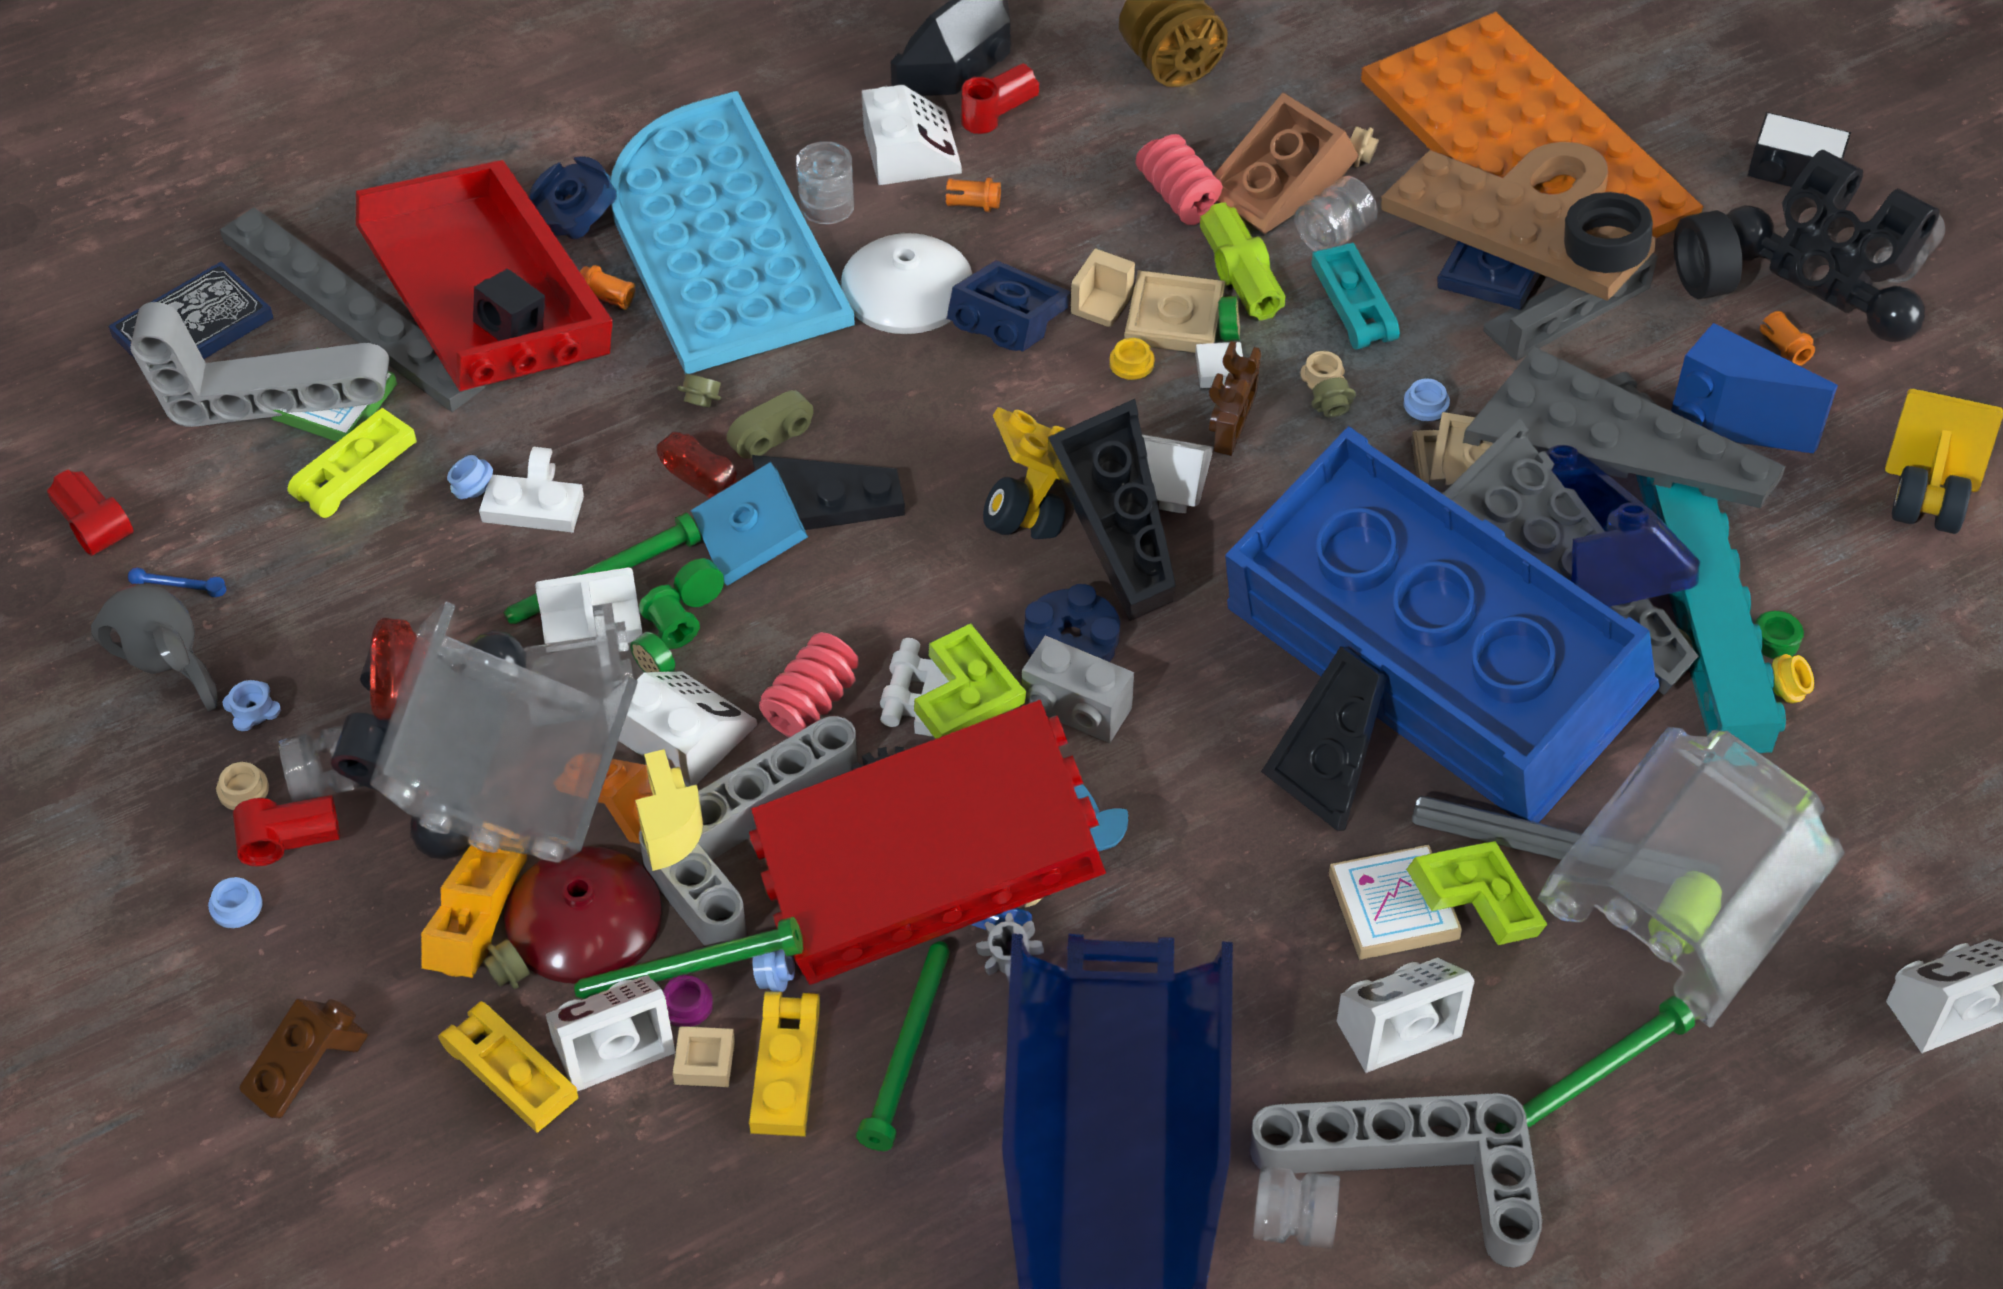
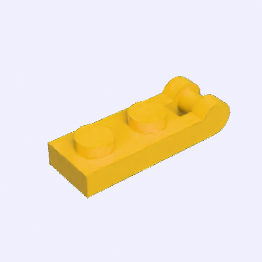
M765 991L763 1020L749 1120L751 1134L805 1136L820 1012L819 994L802 993V998L783 997L782 992ZM781 1019H800L799 1029L780 1028Z
M483 1001L477 1003L467 1012L469 1018L459 1026L450 1025L438 1035L441 1044L447 1052L455 1059L461 1060L536 1133L579 1098L576 1087ZM481 1034L487 1036L477 1045L473 1043Z

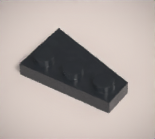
M752 455L754 472L770 462L778 470L805 530L905 515V503L897 468Z
M1342 646L1338 649L1261 770L1264 775L1336 831H1344L1346 829L1387 679L1386 674L1365 661L1351 648Z

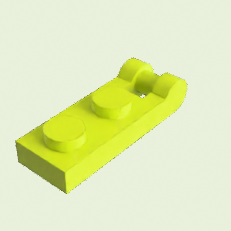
M381 408L296 473L288 484L289 494L300 502L308 501L311 510L320 517H330L337 511L341 500L417 442L414 429L384 408ZM327 480L328 482L324 484L321 488L318 486L322 482Z

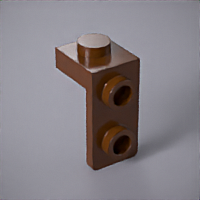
M296 999L240 1084V1091L269 1117L279 1119L284 1115L327 1048L358 1052L369 1034L353 1021L356 1017L355 1013L336 1000L328 999L326 1003Z

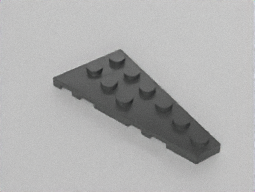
M1533 347L1466 428L1463 443L1480 446L1481 440L1494 443L1520 418L1529 430L1526 437L1538 453L1545 451L1547 455H1550L1553 463L1626 479L1628 473L1654 478L1653 485L1671 488L1672 482L1699 488L1703 496L1757 508L1762 507L1781 481L1786 467L1536 347Z
M1519 418L1443 495L1481 521L1486 519L1505 532L1506 538L1625 619L1630 617L1650 630L1655 677L1659 679L1660 688L1658 691L1665 695L1693 664L1698 655L1663 609L1654 608L1640 589L1643 585L1642 580L1633 569L1627 571L1614 554L1617 549L1615 544L1576 492L1562 485L1552 471L1555 464L1545 451L1538 453L1526 437L1529 432L1528 428Z

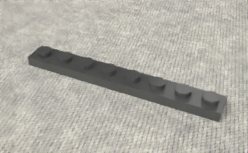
M255 207L220 229L225 244L358 343H372L383 348L388 353L390 367L449 411H455L486 388V385L459 391L420 328Z

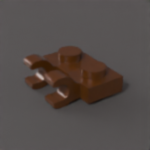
M1232 341L1228 344L1222 359L1225 369L1229 371L1225 383L1223 384L1222 382L1223 374L1217 373L1209 390V396L1216 404L1209 423V431L1215 432L1214 452L1230 456L1233 454L1257 394L1261 351L1257 347L1253 348L1249 358L1241 357L1236 352V342Z

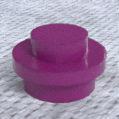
M691 975L677 976L670 980L662 991L666 1000L670 1024L674 1026H696L707 1019L712 1011L713 998L711 990L697 977Z

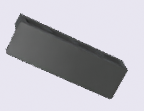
M1652 253L1608 301L1560 282L1525 301L1521 310L1512 308L1484 323L1483 331L1517 361L1528 355L1533 347L1539 349L1648 290L1651 287L1658 256Z

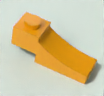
M481 834L477 835L441 886V905L421 933L422 969L443 972L453 977L464 976L473 978L489 953L487 947L491 944L502 908L516 878L527 861V843Z

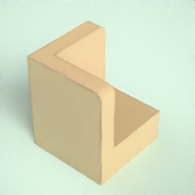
M1095 248L1072 281L1071 314L1107 327L1112 326L1133 295L1135 262Z

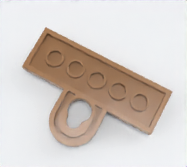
M1555 142L1537 147L1529 152L1504 178L1429 150L1381 196L1382 210L1607 301L1655 251L1656 237L1652 236L1651 248L1647 258L1636 267L1615 273L1589 271L1576 265L1567 256L1564 245L1565 218L1569 208L1581 198L1594 193H1604L1607 188L1608 165L1604 157L1593 148L1579 143ZM1557 175H1570L1576 180L1569 190L1560 194L1548 195L1540 193L1533 188L1539 183L1550 181ZM1611 226L1596 227L1585 231L1594 237L1605 239L1621 238L1631 234V232L1622 228Z

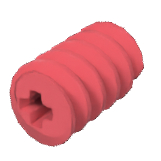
M1171 134L1161 139L1152 140L1144 145L1136 154L1135 163L1138 170L1144 174L1147 181L1152 183L1154 189L1161 194L1163 200L1170 205L1172 211L1179 215L1180 220L1186 225H1197L1200 223V216L1204 215L1212 205H1215L1221 195V181L1213 176L1212 171L1204 166L1203 160L1195 155L1194 150L1186 145L1185 139L1178 134Z
M824 632L814 634L807 643V646L799 651L796 659L789 662L784 669V673L776 677L773 686L768 687L762 694L761 701L759 702V709L762 715L777 731L788 738L821 719L820 715H827L830 712L832 702L839 701L844 695L843 688H850L855 682L852 670L857 669L859 665L858 656L841 639Z

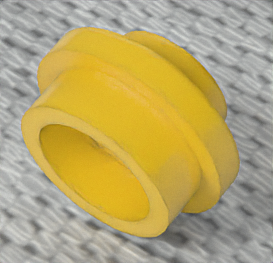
M1126 338L1119 341L1112 350L1109 365L1117 376L1128 380L1144 378L1152 372L1155 358L1145 341L1138 338Z
M1784 654L1773 660V691L1777 696L1782 697L1790 704L1802 701L1806 694L1813 691L1814 676L1808 662L1799 655L1792 657Z

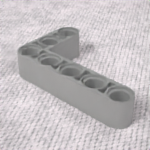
M150 302L139 308L130 346L135 360L167 416L173 422L186 427L282 416V414L273 411L279 409H287L285 413L314 412L377 403L383 398L389 366L388 353L380 346L372 343H358L205 363L179 313L168 304L160 302Z
M828 716L820 719L699 790L703 819L702 834L692 852L676 864L652 871L640 830L639 842L644 867L653 877L660 892L705 947L747 937L743 900L739 892L712 860L750 838L749 831L757 828L751 808L851 771V767L855 762H858L856 733L854 726L846 718ZM691 883H699L694 886H687ZM719 918H729L724 921H714Z
M1495 1093L1279 1104L1263 1108L1253 1119L1250 1154L1256 1166L1267 1173L1290 1174L1473 1164L1484 1243L1488 1255L1498 1264L1514 1268L1522 1266L1531 1260L1535 1252L1542 1229V1216L1527 1118L1523 1106L1509 1095ZM1503 1123L1509 1127L1510 1132L1497 1134L1490 1131L1486 1124ZM1437 1125L1446 1126L1455 1134L1443 1137L1433 1133L1430 1128ZM1387 1128L1395 1131L1399 1137L1392 1140L1383 1139L1374 1131ZM1333 1131L1340 1134L1344 1139L1335 1143L1327 1142L1319 1134ZM1270 1134H1280L1286 1137L1288 1142L1278 1146L1266 1142L1263 1138ZM1508 1174L1518 1184L1504 1186L1498 1183L1493 1176ZM1515 1226L1521 1229L1526 1237L1511 1239L1505 1236L1500 1228Z

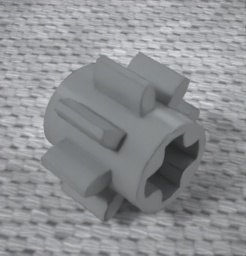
M1011 913L1006 914L1005 922L999 923L996 926L986 922L985 927L989 935L988 941L976 943L979 955L992 956L984 966L986 973L990 976L997 970H1000L1006 974L1009 984L1014 982L1015 974L1021 973L1024 970L1033 975L1035 968L1031 961L1032 955L1044 953L1042 942L1028 940L1035 932L1034 923L1028 921L1021 926L1014 922ZM1007 941H1016L1017 946L1014 947L1013 955L1004 956L1002 950L1006 949Z

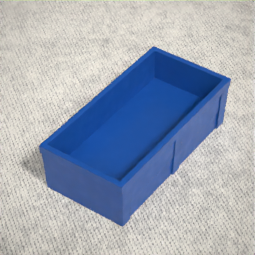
M1349 426L1225 555L1229 598L1227 599L1229 610L1319 676L1323 675L1340 646L1351 648L1361 658L1387 675L1376 717L1512 817L1539 823L1660 688L1659 679L1655 677L1650 630L1630 617L1627 619L1622 617L1506 538L1505 532L1486 519L1481 521L1368 444L1367 438Z

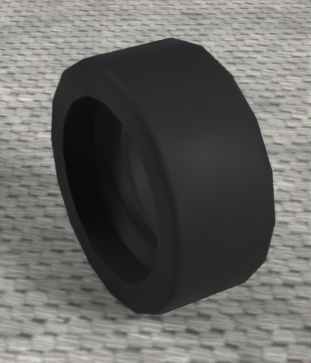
M1594 193L1579 199L1569 208L1565 218L1564 245L1567 256L1576 265L1589 271L1600 273L1623 272L1638 266L1647 258L1651 248L1653 226L1651 212L1640 200L1622 193ZM1611 226L1622 228L1631 232V234L1621 238L1605 239L1594 237L1585 231L1596 227Z
M1718 210L1689 215L1680 219L1674 234V259L1681 283L1689 295L1696 299H1703L1735 291L1741 279L1742 251L1739 237L1731 220L1725 213Z

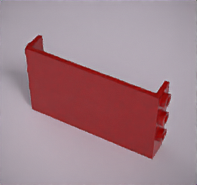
M504 160L356 191V226L459 391L610 354L613 320ZM508 268L545 295L544 325L542 331L499 341L473 322L474 287L483 280L489 279Z
M1041 699L751 808L757 828L749 831L750 839L759 860L766 858L769 870L761 872L762 880L770 900H778L781 912L773 914L774 922L778 929L779 920L794 917L797 920L803 939V952L794 955V958L809 985L1106 874L1090 831L1091 828L1099 826L1089 796L1081 799L1077 797L1074 788L1084 783L1073 755L1063 758L1059 747L1068 744L1058 715L1048 718Z

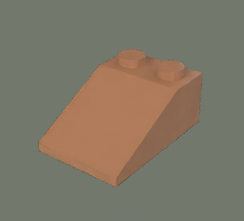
M1283 92L1213 175L1222 184L1221 195L1216 202H1225L1227 206L1234 207L1242 220L1263 234H1266L1331 190L1359 155L1344 130Z

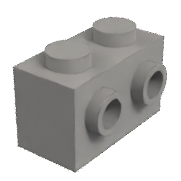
M1045 635L1022 669V687L1026 691L1025 703L1022 706L1041 699L1047 717L1050 718L1058 715L1061 723L1110 743L1132 709L1134 672Z

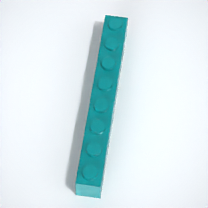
M1636 474L1677 627L1688 634L1693 644V650L1698 655L1689 667L1712 755L1771 753L1779 732H1783L1785 729L1786 714L1783 704L1776 702L1773 693V668L1769 662H1764L1762 656V632L1759 624H1753L1750 615L1751 595L1749 588L1742 586L1739 578L1740 558L1738 551L1731 549L1729 544V521L1725 512L1720 513L1717 503L1718 499L1703 496L1697 487L1672 482L1671 488L1653 485L1654 478Z

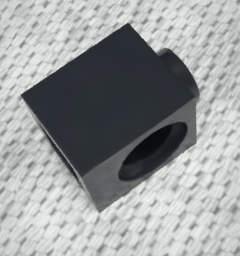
M508 268L489 279L483 280L474 287L473 322L497 340L502 341L543 330L545 295Z

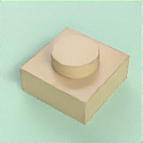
M679 1026L673 1068L674 1084L729 1087L735 1043L733 1029Z

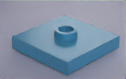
M771 462L691 510L711 559L723 574L724 583L727 586L808 537L779 472Z

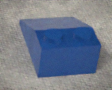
M1713 323L1685 355L1671 412L1736 443L1814 453L1819 446L1838 385Z

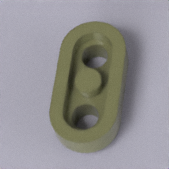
M787 391L739 416L728 430L727 442L742 458H752V455L761 456L787 439L804 433L810 426L814 412L813 406L799 391Z

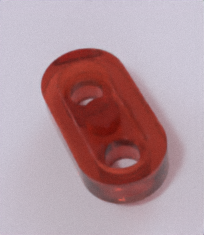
M671 432L657 444L658 457L666 469L708 498L714 497L737 483V472L734 465L722 455L717 456L702 447L689 434Z
M382 618L377 622L372 633L370 702L372 712L378 719L401 721L408 715L409 711L414 709L417 702L418 691L415 682H413V658L417 652L418 639L407 620Z

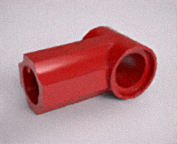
M1022 63L992 79L974 77L964 82L961 95V124L964 129L976 134L989 133L997 127L1000 115L1038 96L1039 83L1034 76L1033 70Z
M67 469L54 476V481L47 490L49 498L67 519L73 534L89 556L92 557L133 534L134 530L131 522L120 504L113 497L106 499L82 471L72 472Z
M332 795L277 805L276 802L270 799L252 798L241 802L233 810L237 858L249 866L257 867L273 864L281 859L284 855V850L340 840L339 821Z

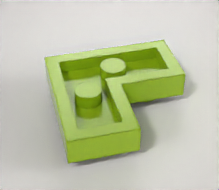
M971 623L929 644L928 656L949 682L915 698L914 712L935 739L1006 713L1025 703L1026 691Z
M1496 841L1417 856L1406 869L1431 911L1472 903L1497 945L1538 937L1547 926L1546 921Z

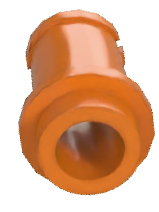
M987 177L985 182L954 180L953 178H949L947 181L946 190L964 191L963 195L946 194L947 206L982 207L985 212H990L991 208L998 209L1000 206L1001 184L993 182L992 178Z
M593 265L591 268L584 266L581 269V275L598 299L619 306L623 310L628 309L635 296V283L603 273L601 267Z
M1775 311L1763 320L1771 329L1765 324H1761L1760 332L1781 351V357L1801 366L1814 355L1813 338L1807 333H1801L1782 311Z

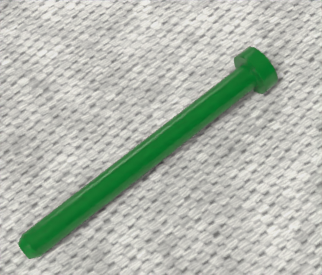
M685 512L675 517V526L572 576L632 568L683 542L688 547L701 542L700 533L692 517ZM537 593L506 608L503 614L508 624H518L540 613Z
M794 917L779 920L778 929L580 979L574 985V991L577 998L586 999L607 991L611 986L620 981L635 980L645 975H648L654 982L780 950H784L788 957L801 954L803 952L801 930Z
M936 941L929 948L871 1118H865L859 1124L856 1138L862 1145L872 1150L888 1151L893 1147L897 1132L891 1124L950 954L948 945L945 942Z
M1677 996L1669 997L1660 1003L1659 1015L1522 1105L1526 1114L1528 1128L1674 1031L1678 1035H1683L1694 1028L1695 1019L1687 1004ZM1497 1123L1494 1131L1497 1134L1509 1133L1510 1129L1506 1124Z

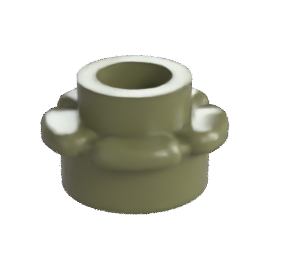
M686 374L683 386L677 387L679 391L685 392L684 402L710 408L712 400L720 401L721 399L718 396L721 383L711 379Z
M1330 378L1318 383L1313 388L1314 399L1311 405L1317 412H1323L1326 417L1341 416L1350 410V405L1356 397V392L1354 389L1349 388L1346 379Z
M508 939L495 947L492 944L488 945L487 949L491 956L484 959L483 963L499 987L509 982L513 989H518L519 985L517 982L530 975V972L514 946Z

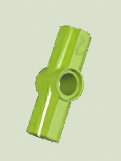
M1225 202L1212 205L1204 215L1200 216V229L1214 252L1215 266L1220 280L1225 281L1226 286L1233 285L1249 316H1255L1259 321L1274 317L1275 313L1285 306L1286 296L1270 270L1269 254L1264 241L1258 236L1251 237L1234 207L1227 206Z

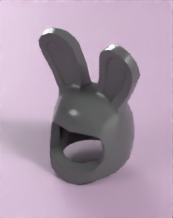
M131 584L118 590L110 597L91 625V634L94 640L109 653L127 660L130 665L144 672L157 674L172 669L181 672L191 680L207 711L210 712L217 709L216 683L205 664L193 653L195 628L185 605L174 595L156 584ZM112 628L119 634L121 643L112 641L110 636Z

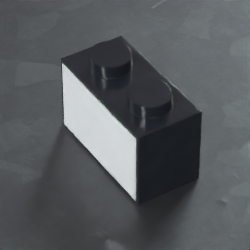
M1766 112L1747 176L1792 187L1811 158L1818 151L1824 149L1844 159L1851 132Z

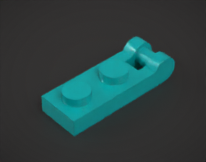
M1349 243L1313 252L1311 265L1345 325L1353 349L1358 350L1369 347L1372 341L1380 339L1384 343L1398 340L1400 337L1398 321L1355 244ZM1374 318V323L1366 324V322L1364 321L1366 319Z

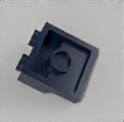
M995 260L952 287L946 319L953 321L960 330L973 334H983L990 337L1000 347L1023 352L1044 338L1049 320L1069 307L1071 292Z

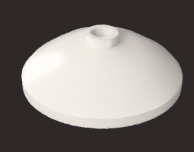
M894 234L879 238L865 245L849 259L842 273L841 288L854 312V316L866 325L890 333L915 334L931 331L951 322L946 317L952 287L971 276L972 271L966 258L956 248L942 240L922 234Z

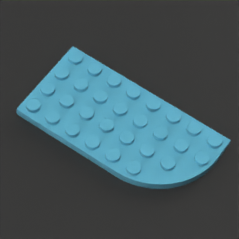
M738 91L698 101L668 112L644 127L625 146L615 163L611 175L612 185L617 192L616 200L611 204L613 218L685 375L855 325L854 312Z

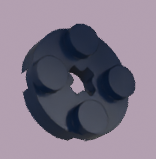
M583 156L574 157L573 159L576 163L563 167L560 162L549 167L538 177L530 190V200L554 235H567L570 239L583 237L589 231L590 225L598 220L607 207L616 200L617 192L603 166L595 159ZM568 195L573 196L570 199L564 200Z
M1076 584L1070 589L1050 592L1027 606L1025 610L1024 646L1029 657H1031L1046 635L1111 662L1115 655V648L1119 644L1120 619L1115 608L1106 599L1096 595V591L1092 586ZM1067 627H1076L1080 629V636L1074 638L1071 633L1062 635L1061 632Z

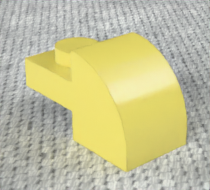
M665 749L644 754L649 785L653 796L635 800L640 828L652 871L676 864L690 854L699 842L703 828L697 784L685 787L680 767L670 769Z

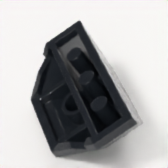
M1008 0L948 1L924 21L909 39L903 53H897L891 60V86L904 85L921 96L956 95L962 90L963 83L968 79L980 77L995 64L1003 61L1010 54L1011 49Z

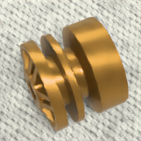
M1126 0L1119 15V31L1134 53L1141 58L1143 64L1150 70L1156 81L1167 87H1182L1196 82L1214 68L1221 60L1227 47L1228 31L1220 17L1214 13L1213 9L1204 0Z

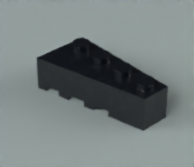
M1135 398L1048 437V457L1129 621L1173 602L1176 587L1164 529L1161 525L1155 487L1151 479L1144 437H1142Z

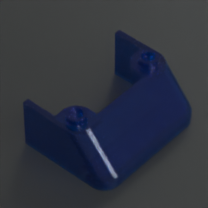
M1558 445L1551 447L1546 452L1555 464L1552 468L1553 473L1565 488L1573 489L1605 531L1573 539L1572 583L1608 607L1691 589L1698 584L1700 560L1652 510L1587 457L1579 453L1576 448Z

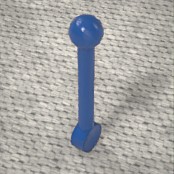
M139 567L131 569L128 573V581L131 584L153 583L206 590L211 597H220L226 592L225 582L220 577H212L207 581L149 574Z

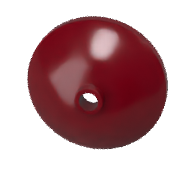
M604 847L570 848L545 857L520 877L507 900L504 916L505 929L508 940L514 946L527 968L553 981L576 984L583 978L633 966L645 955L652 946L660 929L662 920L660 894L650 873L632 857ZM577 893H586L581 897H573V895Z

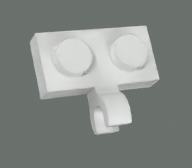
M533 447L529 457L527 478L492 474L479 510L481 520L484 523L573 533L584 498L582 484L552 481L556 468L555 464L549 463L552 449Z

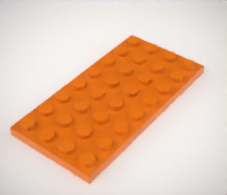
M1497 12L1362 67L1361 81L1431 151L1504 178L1529 152L1537 147L1555 142L1579 143L1593 148L1606 160L1608 179L1605 192L1627 194L1640 200L1650 210L1653 220L1652 236L1658 238L1674 231L1680 219L1702 212L1703 205ZM1557 175L1550 181L1539 183L1533 188L1540 193L1548 195L1560 194L1569 190L1576 180L1570 175Z

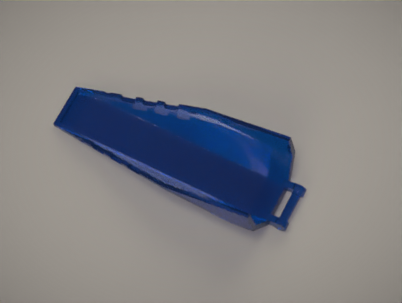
M1068 933L1066 970L1029 955L1023 941V934H1012L1002 1155L1019 1289H1206L1230 1163L1233 942H1222L1221 949L1213 962L1174 974V937H1158V942L1089 940L1084 939V934ZM1083 961L1157 963V973L1083 970Z

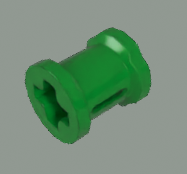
M661 585L653 588L642 598L639 604V612L644 618L653 622L659 631L658 637L669 649H677L693 640L700 629V622L694 614L685 611L680 604V594L675 588H672L671 585Z

